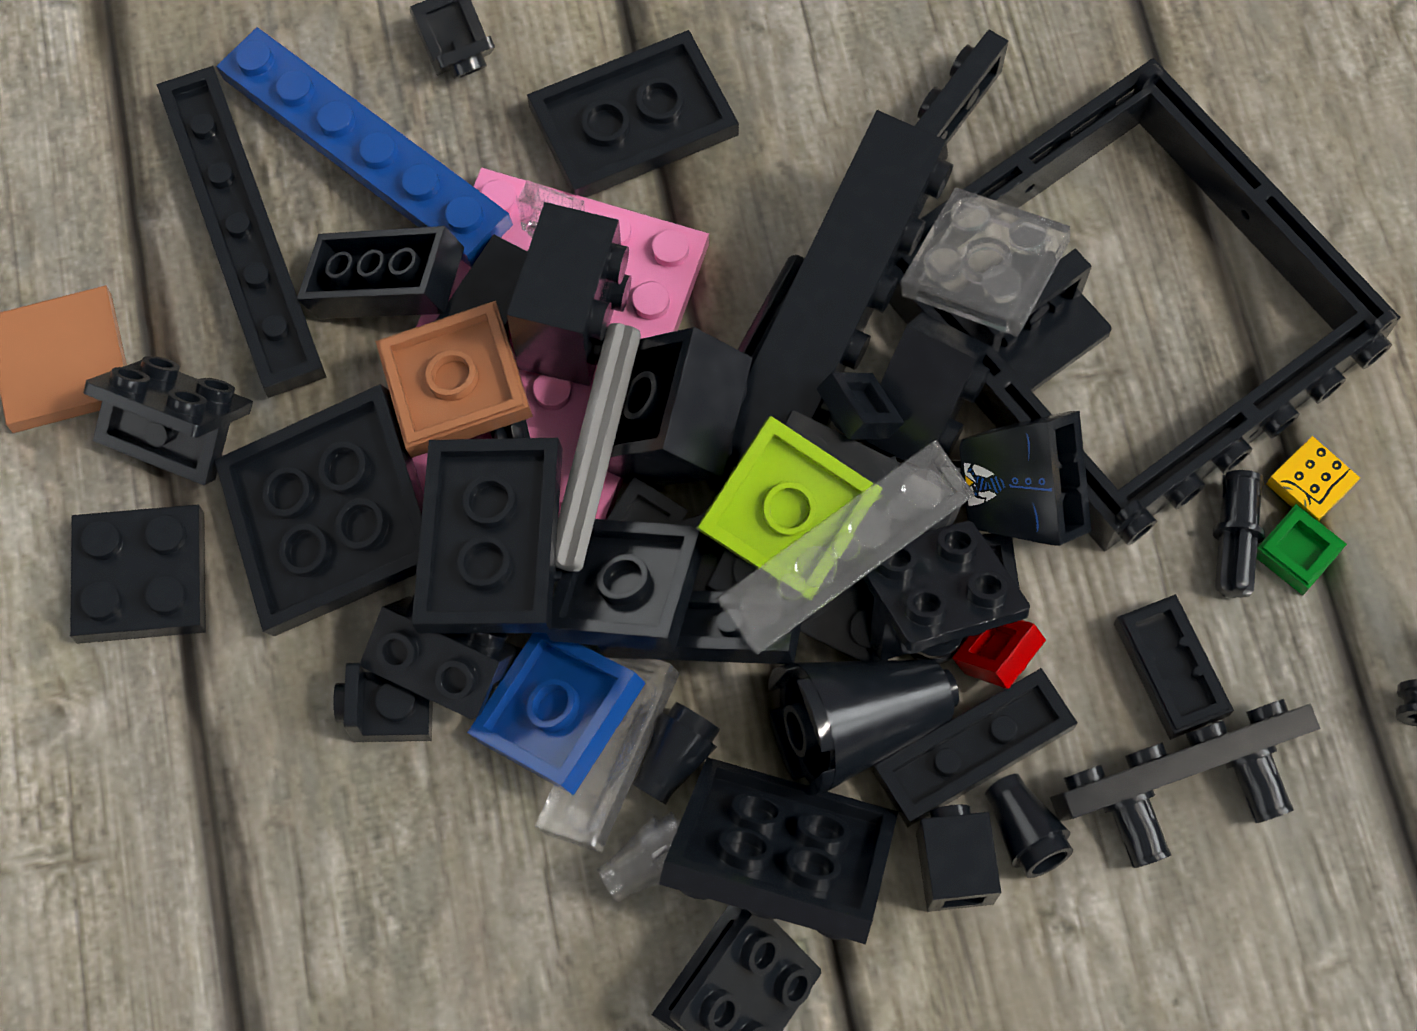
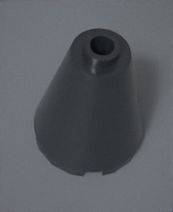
M932 659L794 662L774 668L768 685V692L780 689L781 707L769 710L778 750L792 779L796 780L805 777L810 783L803 790L808 796L832 790L948 723L953 717L954 707L958 706L959 690L953 674L948 669H942Z

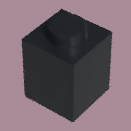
M963 804L942 806L931 810V818L921 819L916 831L927 912L994 905L1002 892L989 812L971 813L970 806Z

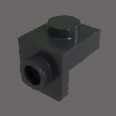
M425 0L410 6L409 11L437 76L451 70L454 79H458L487 66L484 57L492 53L495 45L491 36L486 37L471 0Z

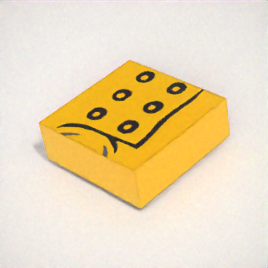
M1312 436L1270 477L1266 485L1292 508L1297 504L1317 521H1320L1356 485L1360 477Z

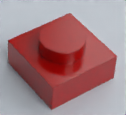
M1020 620L986 630L976 636H969L952 659L965 675L1009 689L1045 643L1046 639L1034 623Z

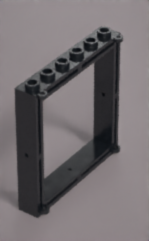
M1154 58L923 216L921 219L926 221V224L911 256L901 253L891 273L892 276L898 278V283L889 304L906 324H909L919 314L924 313L990 346L981 364L989 368L990 373L975 400V404L996 428L1052 415L928 274V271L1140 124L1333 329L1331 333L1119 490L1084 451L1092 531L1088 534L1104 552L1121 539L1127 546L1135 543L1157 523L1153 515L1169 503L1176 510L1183 507L1205 487L1201 479L1217 467L1223 474L1231 471L1252 452L1253 448L1249 443L1264 432L1270 439L1279 435L1300 415L1296 408L1310 398L1317 404L1327 399L1346 381L1342 374L1356 363L1362 369H1366L1375 363L1392 346L1387 337L1401 318Z

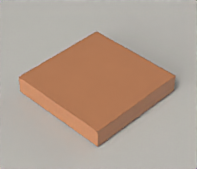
M106 285L0 312V396L6 425L12 433L100 411L102 401L83 393L86 380L110 372L112 368L127 365L112 294Z
M496 301L375 341L404 445L411 458L428 453L429 440L469 439L533 417Z

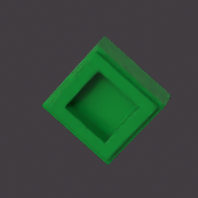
M1296 504L1257 548L1256 559L1297 592L1304 595L1340 554L1347 543Z

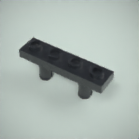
M1281 699L1247 711L1246 714L1250 725L1228 732L1223 720L1186 734L1190 746L1167 754L1162 742L1128 754L1125 758L1129 768L1115 774L1106 776L1102 765H1098L1065 777L1064 781L1068 791L1051 796L1050 800L1056 816L1061 822L1102 808L1105 813L1112 812L1133 869L1171 856L1149 799L1155 796L1154 789L1225 764L1227 769L1234 768L1255 823H1261L1294 811V808L1272 757V753L1277 752L1275 745L1321 728L1311 703L1288 710L1285 700Z

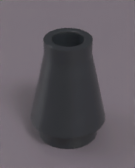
M675 702L668 715L661 712L640 772L632 784L666 805L672 794L717 748L712 742L720 729L696 712Z
M1019 774L1005 776L986 790L985 796L993 808L1011 864L1015 868L1021 867L1027 878H1035L1050 872L1072 855L1073 848L1067 840L1071 832L1025 785Z

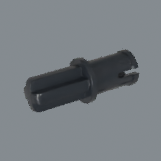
M1232 470L1222 476L1223 492L1220 523L1216 524L1213 528V536L1219 541L1215 587L1224 597L1244 598L1249 597L1254 591L1257 544L1265 539L1264 528L1259 526L1264 478L1261 474L1254 471Z

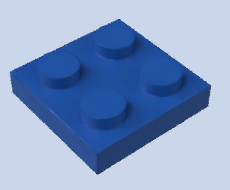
M533 633L484 706L482 714L476 718L467 733L484 746L574 796L646 683L634 671L581 644L555 642L550 640L547 633Z

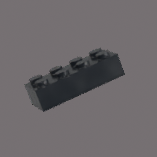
M445 226L318 234L297 300L318 319L445 314L464 246Z

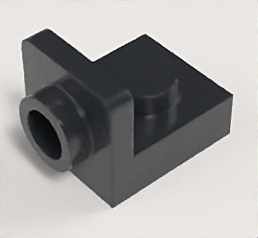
M346 663L345 683H336L334 687L333 710L335 721L343 722L344 728L353 742L432 741L433 701L375 673L365 672L360 663Z

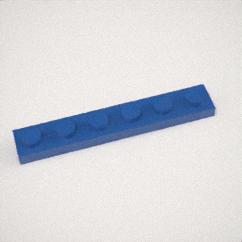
M256 27L216 66L223 80L419 228L445 226L464 246L461 260L470 267L473 266L493 234L502 237L513 226L510 215L506 210L260 28Z

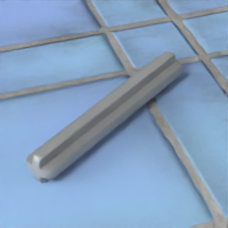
M611 323L605 333L558 517L555 566L562 570L578 572L583 568L641 337L640 331L629 325Z

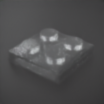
M955 187L901 280L902 295L1018 337L1070 242V226Z

